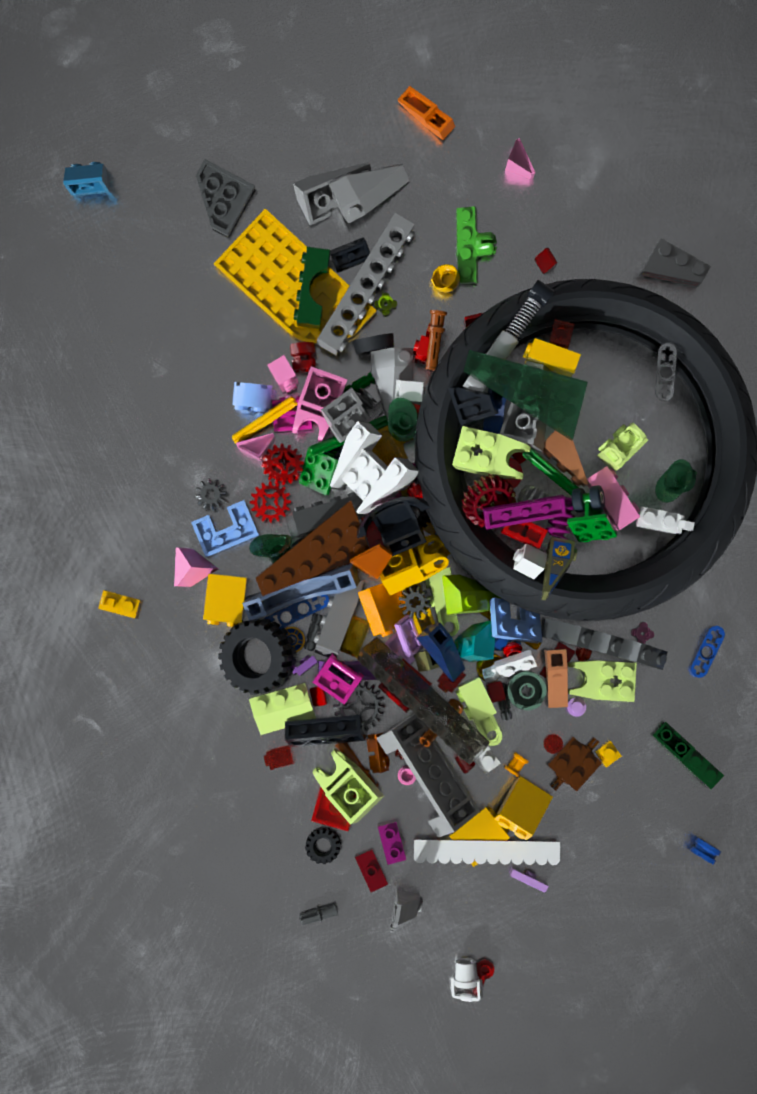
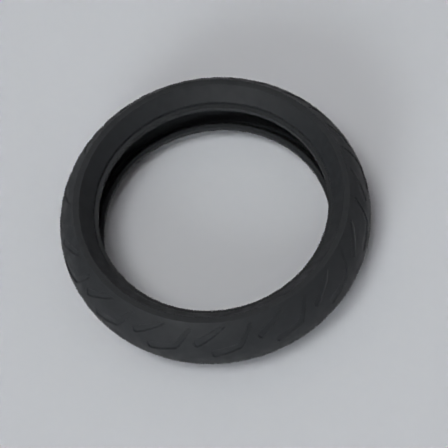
M572 279L546 284L555 292L544 307H540L539 311L536 310L534 317L532 316L526 328H523L524 331H521L522 334H519L520 337H517L518 344L515 348L534 338L552 332L572 329L611 332L646 346L675 370L691 392L703 421L707 457L703 485L698 500L686 520L694 522L693 531L682 530L681 534L677 533L664 547L646 560L614 573L599 575L565 573L548 598L541 600L545 569L535 579L513 569L515 563L513 557L516 551L503 542L492 529L486 530L485 526L481 527L478 524H473L463 511L462 499L465 498L464 492H468L469 489L464 471L458 470L452 465L463 425L459 422L448 388L453 386L464 388V383L479 365L502 330L506 331L518 311H521L520 308H523L522 306L525 305L524 303L528 299L527 294L531 290L530 288L504 299L477 317L450 345L430 378L419 409L415 435L417 480L422 490L423 499L430 506V508L426 509V512L442 543L461 567L482 586L511 604L544 616L577 621L615 619L651 609L680 594L710 570L728 548L743 522L750 504L757 475V426L747 387L732 358L710 330L692 314L663 296L631 284L600 279Z

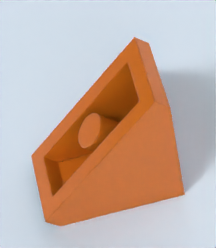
M378 544L350 559V563L362 572L378 579L391 559L392 552Z

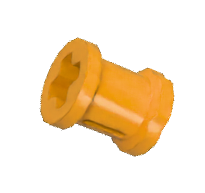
M514 752L513 759L504 768L516 777H519V772L529 761Z

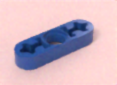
M711 626L707 629L689 666V672L692 676L701 678L708 673L725 637V632L720 626ZM718 630V634L720 635V637L714 638L712 642L716 643V646H714L711 643H706L707 640L711 641L713 638L711 631ZM705 646H709L712 649V654L709 657H704L702 654V649ZM698 657H700L703 660H708L707 664L703 662L701 665L703 672H698L696 674V669H694V666H699L701 663V660H697Z

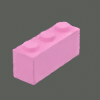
M284 355L267 365L282 393L287 392L288 394L297 389L299 384L297 376Z
M606 466L587 479V486L589 489L592 486L598 485L602 487L605 496L603 510L618 531L640 517L638 514L640 510L635 502L631 503L628 499L629 493L623 485L620 486L617 482L618 476L615 471Z

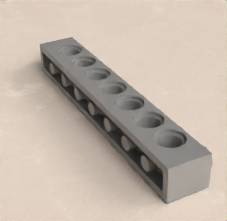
M394 213L317 338V345L334 355H337L339 351L343 352L348 343L345 340L348 335L353 336L358 327L355 325L358 319L362 320L367 312L365 309L367 304L373 303L377 296L375 291L377 288L381 289L386 281V278H384L386 273L392 272L396 265L394 260L397 256L399 258L402 256L405 250V242H410L415 234L413 231L414 223ZM397 235L401 240L394 241L391 236ZM389 251L391 256L386 257L382 252ZM378 266L382 271L375 272L372 267ZM369 282L372 287L365 288L362 283ZM358 297L362 300V303L356 304L353 299ZM345 313H349L353 316V318L351 320H347L343 317V315ZM335 329L342 330L343 335L337 336L333 333V331Z

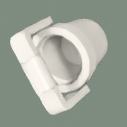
M461 958L456 961L455 976L452 975L451 977L452 996L456 999L473 1002L480 1001L483 998L482 979L478 977L476 961L472 958ZM457 987L463 989L477 987V995L457 993Z

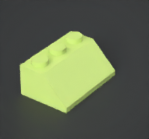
M306 682L249 699L253 716L261 735L284 729L285 721L316 719Z

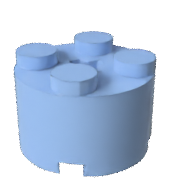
M234 382L232 405H235V409L249 410V407H254L253 411L267 412L268 408L271 409L273 386L267 385L266 389V385Z

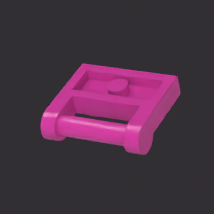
M332 653L312 683L345 704L364 675L349 668L336 659L337 656ZM333 665L352 678L353 682L351 685L328 670L330 666Z

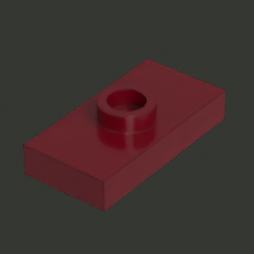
M373 849L355 856L371 893L388 885Z

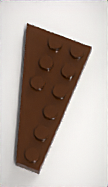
M351 500L256 576L262 596L349 564L350 559L370 549L365 536L357 538L360 522Z

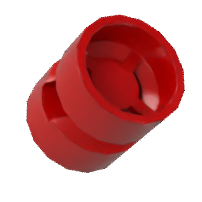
M298 342L290 345L291 356L294 357L291 361L292 369L295 373H307L311 366L317 368L316 359L313 358V355H315V344L313 342Z

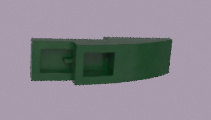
M667 722L653 735L666 750L710 790L724 777L715 766Z

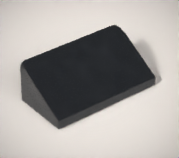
M364 237L330 250V256L337 272L365 261L370 254Z

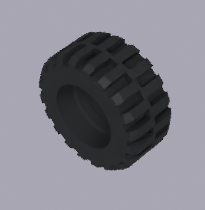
M269 619L248 620L233 626L230 629L231 632H227L224 635L225 641L221 642L219 647L222 649V653H218V659L222 660V664L219 665L220 670L225 671L226 674L223 676L226 681L231 680L230 685L232 687H240V692H249L251 695L263 694L284 684L288 680L287 677L292 675L294 671L291 666L296 664V659L293 658V654H296V648L291 646V643L294 641L292 637L288 638L286 636L288 631L285 628L280 629V624L270 622ZM257 638L261 640L270 651V667L264 674L253 672L245 662L244 650L250 639Z

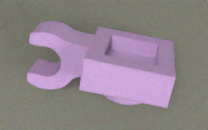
M397 632L383 645L396 659L401 655L409 664L415 660L413 656L411 658L405 657Z

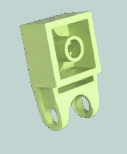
M633 422L628 426L623 424L612 434L615 437L613 440L609 438L598 448L600 453L597 457L609 469L612 468L614 471H617L648 441L647 436Z
M462 426L452 465L458 470L484 476L490 474L493 477L498 475L501 478L523 479V473L509 467V458L517 452H530L531 447L501 434ZM480 448L483 452L476 456L475 451Z
M451 567L424 580L426 589L430 588L431 600H429V604H431V607H434L437 623H441L443 627L446 622H451L454 625L453 631L449 633L452 637L458 633L459 624L457 614L447 615L442 576L452 575Z
M603 660L568 662V667L581 670L585 677L583 684L580 687L568 689V694L596 700L634 702L637 663ZM614 676L618 679V683L615 686L610 682L611 678L614 679Z
M476 676L457 685L458 690L455 692L461 703L464 702L467 707L464 711L468 719H473L486 744L490 746L498 745L502 740V732L493 716L497 712L480 677ZM496 731L494 739H487L488 732Z
M334 749L331 755L336 763L335 773L329 775L317 767L313 770V775L326 793L325 796L350 824L359 822L384 797V794L359 766L341 751ZM353 792L357 794V799H354L353 796L355 794Z

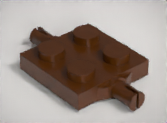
M572 737L548 764L557 775V779L550 785L555 791L563 783L570 785L575 791H578L602 764L592 751L600 743L598 740L594 743L596 738L593 737L587 745H584Z

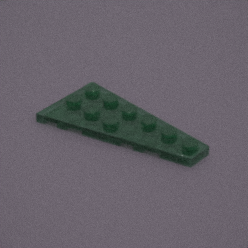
M469 350L464 367L465 373L569 440H573L587 381Z

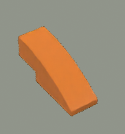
M411 86L398 98V102L412 116L440 139L444 140L455 128L451 117L439 110L435 103Z

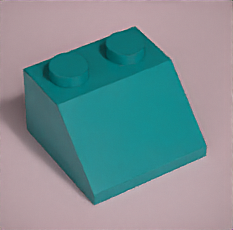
M491 620L471 625L455 639V645L461 660L478 662L494 658L495 637H492Z

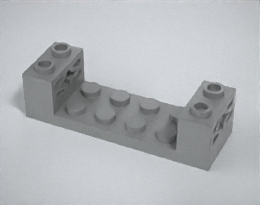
M419 712L403 719L376 739L386 755L398 749L438 813L428 820V823L439 838L455 832L477 815L480 810L436 739L429 747L424 746L427 740L423 744L420 743V737L429 728Z

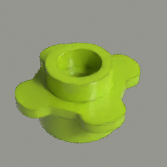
M383 293L380 299L375 301L374 305L386 316L390 314L392 308L397 307V301L393 300L389 293Z

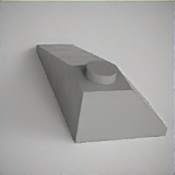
M393 347L370 352L371 374L375 379L377 391L382 399L383 409L390 428H410L411 401L395 399L396 379L411 381L413 379V348Z

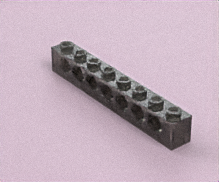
M378 637L361 649L357 657L361 665L366 667L377 680H380L391 693L395 694L405 706L430 727L432 732L436 733L447 746L451 747L462 760L470 765L485 751L490 742Z

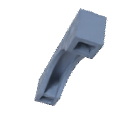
M349 564L262 596L261 592L249 595L242 604L248 619L254 620L309 598L355 589L360 582V578L355 566Z

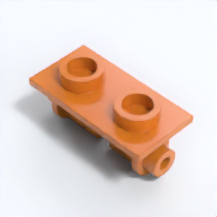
M384 732L368 734L366 739L368 752H375V755L369 756L370 770L373 773L389 771V757L376 739Z

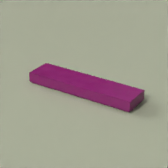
M557 495L483 508L485 528L487 530L566 516L564 495Z

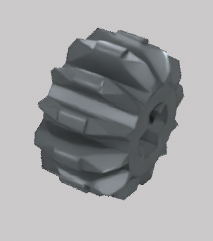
M210 478L207 480L208 485L201 481L200 483L203 488L196 487V490L201 492V494H196L195 498L202 499L197 504L199 506L204 504V510H207L210 505L211 511H215V504L218 508H222L219 502L221 500L226 503L227 500L222 498V496L228 494L227 491H221L225 488V485L221 484L218 486L219 480L217 479L213 485ZM215 490V498L211 499L209 497V499H207V497L209 496L208 491L213 492Z
M411 586L409 587L410 594L406 590L402 591L407 597H399L400 601H405V604H400L399 608L406 606L407 609L403 611V614H407L410 610L409 618H413L414 612H416L417 618H421L419 611L421 610L425 615L428 613L423 607L431 608V604L425 603V601L431 600V597L424 598L423 596L427 593V590L420 594V586H417L416 592L413 591ZM418 597L420 605H416L415 608L411 607L410 599Z

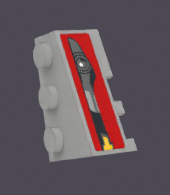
M661 238L639 276L656 278V280L671 281L676 284L697 288L703 282L711 266Z

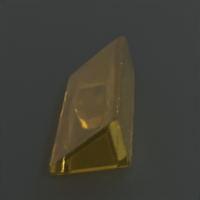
M392 435L375 445L387 466L390 465L395 457L405 459Z
M353 615L340 649L341 652L358 658L370 626L368 620Z

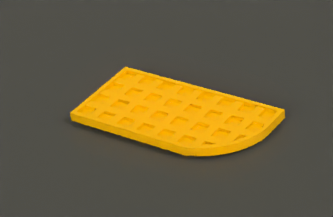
M264 209L214 262V266L289 335L299 341L313 342L317 345V338L350 285L329 267L328 273L318 276L310 288L312 299L322 306L323 309L320 329L297 326V320H294V311L299 308V301H296L297 290H301L302 283L299 282L300 271H304L305 264H302V254L306 252L307 246L268 210ZM358 297L353 299L356 304L362 303V300ZM369 303L365 308L367 312L362 320L358 319L355 324L358 327L353 336L377 313V310ZM345 313L343 315V317L347 320H351L353 318V316L349 313ZM335 329L333 331V333L337 336L343 335V332L340 329Z

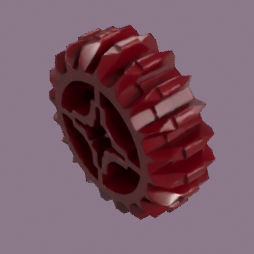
M488 474L486 479L481 476L480 481L474 480V485L468 486L469 491L464 492L465 498L462 499V507L466 517L473 524L483 527L485 526L484 513L477 511L476 508L483 510V508L516 503V493L513 490V486L505 478H501L498 475L493 477ZM495 490L502 491V494L495 493Z

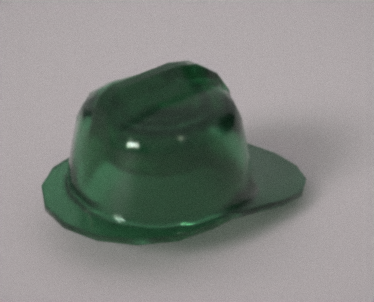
M396 398L389 405L388 430L391 436L400 442L411 440L416 433L417 410L408 399Z
M683 459L675 461L657 481L655 494L661 502H672L682 493L688 492L694 487L697 472L692 469L688 461Z
M264 534L255 538L250 543L249 549L253 555L266 557L274 563L291 549L292 539L289 535Z

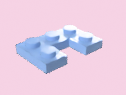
M245 500L227 507L234 524L228 528L216 532L210 515L191 522L206 558L259 536Z
M500 598L490 599L492 637L536 644L543 642L540 614L520 607L521 620L511 619L510 603Z

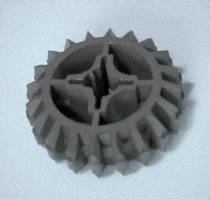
M360 681L354 690L356 691L355 701L345 704L338 701L339 704L333 705V708H339V711L334 712V715L338 716L341 714V716H346L343 709L353 710L358 715L357 708L349 706H353L354 703L357 704L356 701H358V696H360L361 704L369 706L364 707V709L361 708V717L365 710L375 709L373 715L368 720L362 722L364 730L368 731V724L372 728L375 727V724L372 722L373 720L381 721L377 714L384 715V712L379 711V708H385V704H379V701L384 700V697L377 698L381 691L377 690L374 693L372 691L375 688L374 684L369 689L367 688L368 681H365L364 686H360ZM362 691L369 693L375 703L365 702L362 699Z

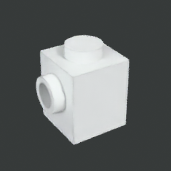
M396 379L395 399L422 402V397L426 390L425 386H423L424 382Z
M526 543L521 550L518 549L515 552L513 569L535 579L545 569L547 554Z

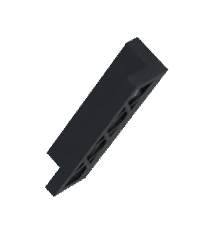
M361 715L285 721V741L290 747L366 741V735L362 731Z

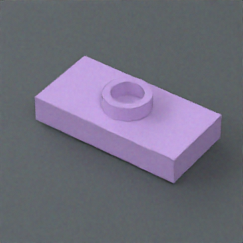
M407 614L394 624L405 657L411 658L423 648L417 639L419 635L413 618H409Z
M512 866L509 871L511 877L542 892H546L549 887L546 882L536 878L537 875L529 870L523 872Z

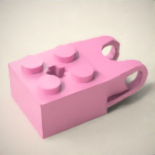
M311 366L298 401L292 433L297 434L298 429L305 421H314L319 427L317 441L322 442L329 429V425L321 409L343 394L348 379ZM321 389H325V390H326L325 393H326L327 395H326V396L324 395V397H321V396H320V393H318L317 391H318V390L321 391Z

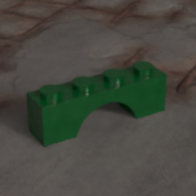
M307 247L306 252L302 254V264L305 265L304 271H300L299 282L302 283L301 290H297L296 301H299V308L294 311V320H297V326L316 329L321 327L323 309L322 306L312 299L310 288L318 276L328 273L329 249Z

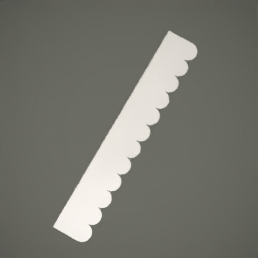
M414 840V860L417 863H423L427 860L433 864L439 859L441 863L446 864L451 858L454 864H459L463 858L466 864L473 863L475 859L478 864H484L487 860L490 864H496L500 861L504 865L509 864L512 860L514 864L519 865L524 859L527 865H532L536 859L539 865H544L547 861L551 865H557L560 862V842Z

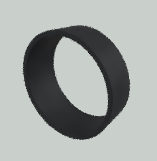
M393 333L381 334L354 340L352 343L356 354H364L394 347Z

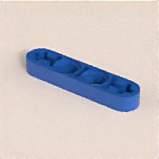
M321 595V597L325 596L326 600L323 606L320 603L314 605L316 607L315 610H312L309 599L283 608L264 619H269L270 622L275 621L274 616L277 615L278 621L282 625L279 628L282 629L327 607L329 596ZM313 597L312 602L316 601L318 598ZM301 603H306L309 606V611L306 614H301L298 611V606ZM285 611L290 612L292 616L291 620L287 623L281 620V614Z

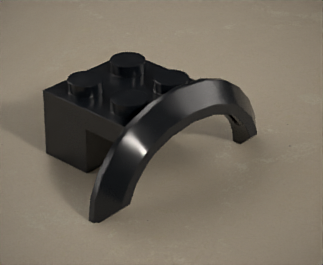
M416 496L401 497L387 501L377 506L365 516L358 527L357 538L367 535V529L371 522L374 521L381 533L383 544L386 549L392 552V557L421 545L427 541L423 528L411 505L418 507L421 511L430 508V506L423 498Z

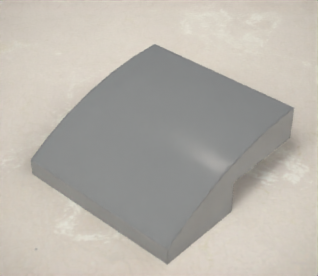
M350 388L321 409L327 424L339 443L346 440L347 435L357 421L364 423L371 421L361 406L363 404L353 388Z

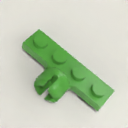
M475 206L457 208V255L460 285L478 283L479 257L494 255L497 247H494V244H497L496 236L492 232L479 233L477 231V208Z

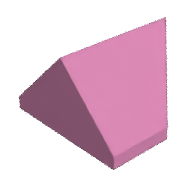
M520 138L516 139L505 170L532 179L535 175L534 168Z
M274 433L237 442L236 445L240 450L262 462L264 454L266 455L267 450L270 449L275 441Z
M176 548L174 586L192 587L206 578L208 574L218 570L215 565L194 549Z

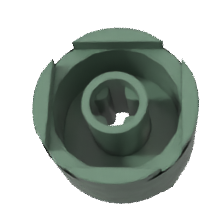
M522 671L513 674L509 678L506 685V693L509 701L515 707L522 710H533L538 708L544 701L547 688L544 680L539 675L531 671ZM525 685L526 687L531 688V690L528 691V695L521 692V690L524 689L523 686Z

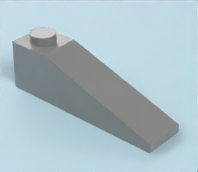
M367 162L313 175L293 183L297 201L308 223L312 225L332 215L331 212L338 207L328 185L329 182L344 174H358L365 170L371 171L370 163Z
M403 164L381 167L379 170L374 171L365 170L358 174H344L329 182L328 185L342 216L349 224L366 215L409 182V178Z
M396 891L390 932H396L416 918L417 912H421L423 900H420V894Z

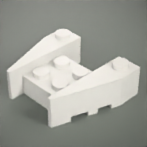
M357 421L346 437L330 486L345 489L348 485L363 500L356 512L367 515L377 506L396 497L395 495L401 490L404 491L418 475V470L408 459L397 457L387 466L372 452V449L382 435L371 424Z

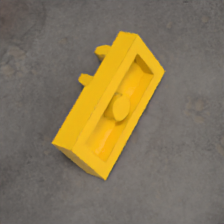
M103 590L98 609L136 619L141 600Z

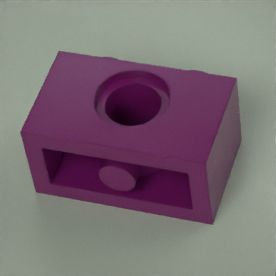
M397 820L379 823L378 830L387 865L406 860Z

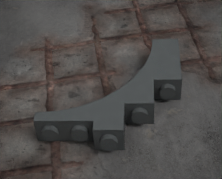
M545 618L542 629V637L661 670H663L666 663L668 651L581 626Z

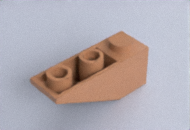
M558 427L544 441V449L541 453L546 458L555 460L557 462L556 467L563 473L568 472L572 476L570 479L578 487L580 485L585 487L588 481L574 442Z
M566 649L544 650L548 708L568 707Z

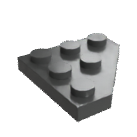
M204 159L196 174L209 222L211 228L229 236L253 193L255 185Z

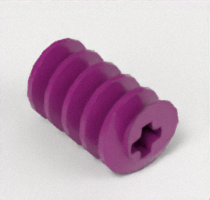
M564 496L566 516L549 519L547 523L552 527H546L545 529L548 530L547 532L551 536L568 540L564 536V534L571 533L566 528L569 526L567 519L575 518L576 516L571 513V511H575L572 505V498Z

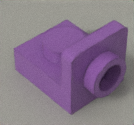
M307 655L299 662L301 664L299 667L297 664L291 666L294 670L293 674L302 676L315 666L318 660L315 656L309 657Z

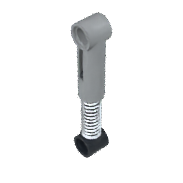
M539 279L536 281L527 294L528 299L524 303L525 305L522 306L523 308H520L521 311H518L506 331L502 330L479 365L464 383V388L481 392L486 390L490 381L518 344L517 337H520L519 334H522L521 331H524L523 328H526L532 316L534 317L536 310L539 311L540 307L546 305L555 292L553 289Z

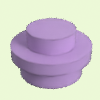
M579 697L571 698L568 701L567 710L572 716H581L586 711V703Z

